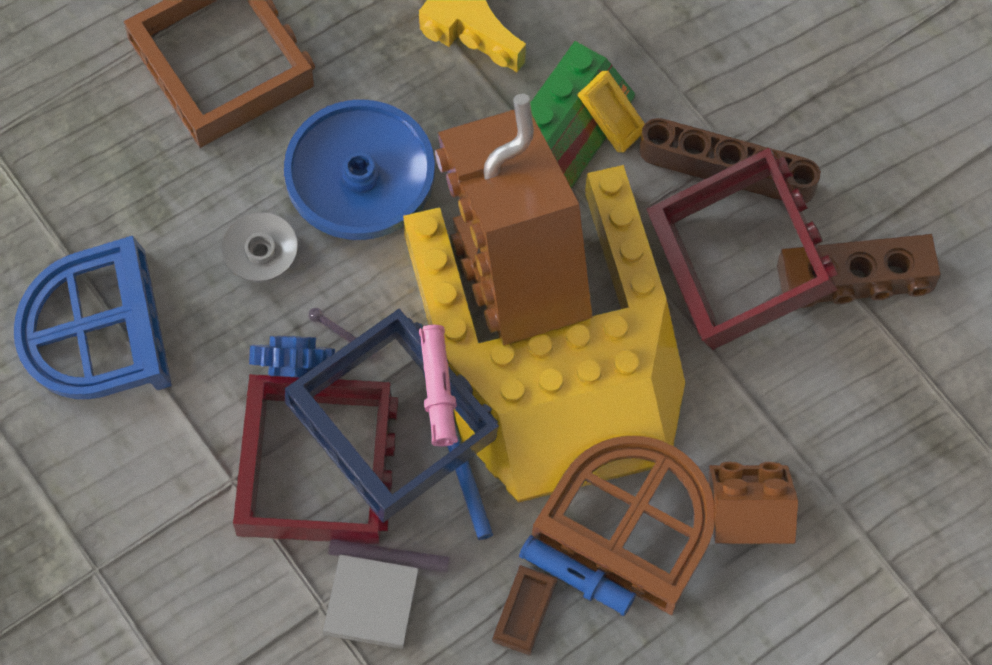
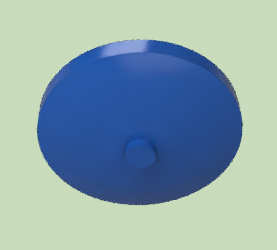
M348 100L319 110L297 129L286 150L284 176L292 204L309 224L334 237L349 240H368L389 235L403 228V216L422 211L434 186L435 160L433 149L426 133L407 113L379 101Z

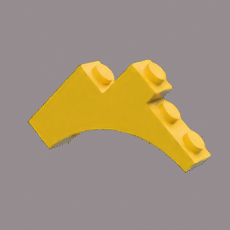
M427 0L420 8V30L428 39L434 42L440 41L450 47L458 37L467 47L482 51L490 56L497 65L509 67L515 72H518L525 63L526 43L514 36L501 24L489 8L486 0Z

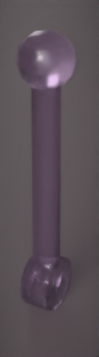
M315 307L309 311L308 317L312 322L322 323L349 342L357 338L325 317L320 308Z

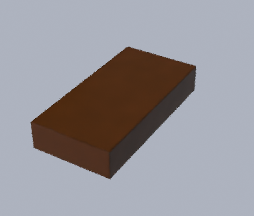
M520 565L492 642L531 656L558 578Z

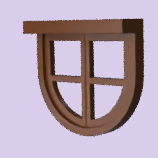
M615 437L593 445L570 464L534 522L532 535L596 572L600 569L606 573L607 579L630 592L636 593L637 597L672 616L680 602L682 593L709 546L715 524V504L711 488L704 474L691 458L681 450L664 441L650 437ZM634 458L655 462L636 497L593 474L600 467L621 459ZM668 470L678 477L690 495L694 510L693 528L649 505ZM585 481L630 505L610 541L564 516ZM643 513L689 537L670 574L623 548Z

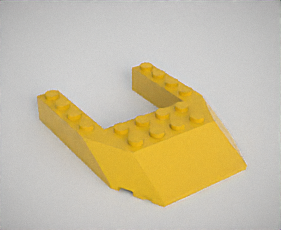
M624 165L587 173L585 189L586 199L621 309L595 315L590 319L503 346L500 338L478 343L440 207L403 216L404 236L428 324L441 325L445 328L444 337L449 368L456 376L461 374L467 379L473 389L472 395L481 405L487 404L492 409V416L498 421L499 427L496 440L476 455L484 462L488 471L506 486V490L518 503L551 495L570 464L585 450L602 441L621 436H644L661 440L674 446L685 379L666 295ZM454 409V419L461 440L464 442L475 433ZM634 458L621 459L600 467L593 474L607 481L652 470L655 462ZM585 481L581 487L591 484Z

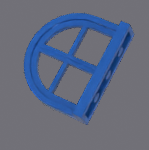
M133 235L65 256L44 269L29 285L22 296L15 315L14 342L17 354L24 368L43 387L67 398L95 399L151 383L157 391L172 386L146 253ZM115 264L123 306L83 318L76 276ZM67 281L74 321L36 332L39 314L46 300L60 285ZM126 321L134 364L94 376L86 333ZM77 336L85 377L68 376L56 371L47 364L38 347Z

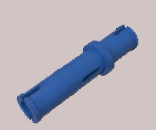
M533 535L528 537L520 551V558L531 562L552 576L583 592L585 599L589 601L595 599L619 612L622 616L627 614L635 600L636 593L630 592L607 579L605 572L600 569L596 572L568 555L536 539Z

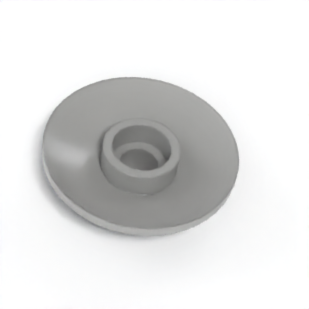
M255 212L240 217L229 226L224 234L221 250L226 266L234 275L245 281L262 283L279 278L291 268L297 256L298 242L293 228L286 220L272 213ZM259 249H264L268 252L264 256L254 255Z

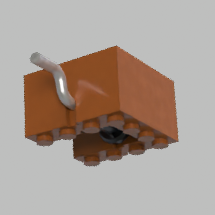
M518 94L514 97V110L438 132L440 149L435 150L437 164L441 173L448 172L446 179L452 197H460L458 205L461 215L453 218L455 233L450 235L453 251L456 257L463 256L461 265L467 281L474 280L475 284L472 287L479 307L486 306L487 310H484V315L491 333L497 331L503 346L592 318L580 206L532 116L530 98L526 94Z

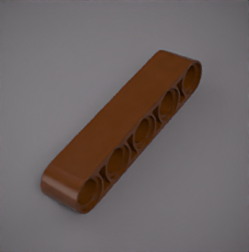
M654 118L646 122L642 128L639 152L645 162L707 179L735 165L727 164L722 159H731L737 164L768 147L667 119ZM652 139H660V140H662L664 143H663V144H654V143H652L650 140H652ZM770 148L778 159L783 156L786 159L793 174V177L788 179L792 190L798 188L805 202H810L816 193L821 171L819 166L808 158ZM687 149H696V150H698L700 153H699V154H690V153H688L686 150H687ZM771 175L742 189L783 201ZM794 179H804L809 184H799Z

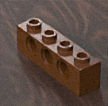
M932 234L818 245L822 256L829 254L837 269L838 275L833 277V280L838 290L801 308H809L817 303L833 301L835 304H847L855 299L869 297L872 300L880 301L899 294L919 297L934 291L941 273ZM804 247L781 249L777 270L783 294L814 279L813 274L816 273ZM888 266H897L904 273H894ZM851 270H860L867 277H857L852 274Z

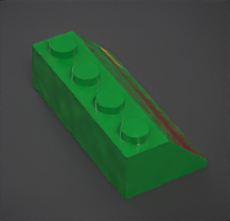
M576 41L573 42L530 102L532 116L571 189L607 138L577 94L601 71H609L630 103H632L636 95L606 57Z

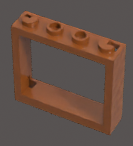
M163 0L123 21L130 43L199 148L314 87L312 70L315 69V64L307 51L301 52L296 46L297 39L290 26L280 23L277 18L279 17L278 11L272 0H247V2L285 55L292 68L204 115L163 56L151 35L217 0Z

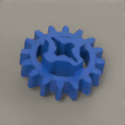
M270 336V345H250L249 364L269 366V376L302 377L335 354V349L316 347V337Z

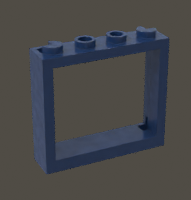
M400 308L285 388L286 405L383 523L495 441L499 427L498 421L491 414L492 409L487 404L481 405L472 395L473 389L467 379L461 374L456 376L448 366L451 395L456 398L457 404L455 410L475 434L392 494L313 397L395 339L424 372L421 337L419 335L421 326L418 322L414 323L410 318H407Z

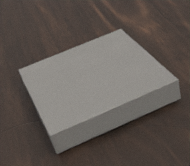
M339 555L323 634L404 649L419 568Z

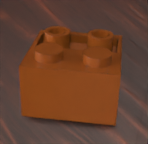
M723 462L720 465H709V486L715 504V524L713 530L715 543H796L798 498L788 465H781L776 462H763L759 465Z

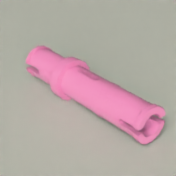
M427 325L423 329H419L427 389V399L424 400V407L430 416L432 445L438 447L450 446L458 442L453 412L457 404L456 398L451 395L444 337L445 328L441 325Z

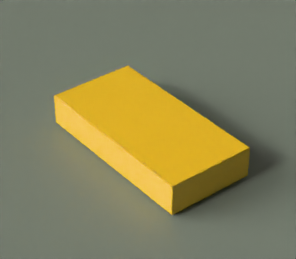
M601 71L577 94L617 152H625L642 135V128L645 125L644 121L609 71Z

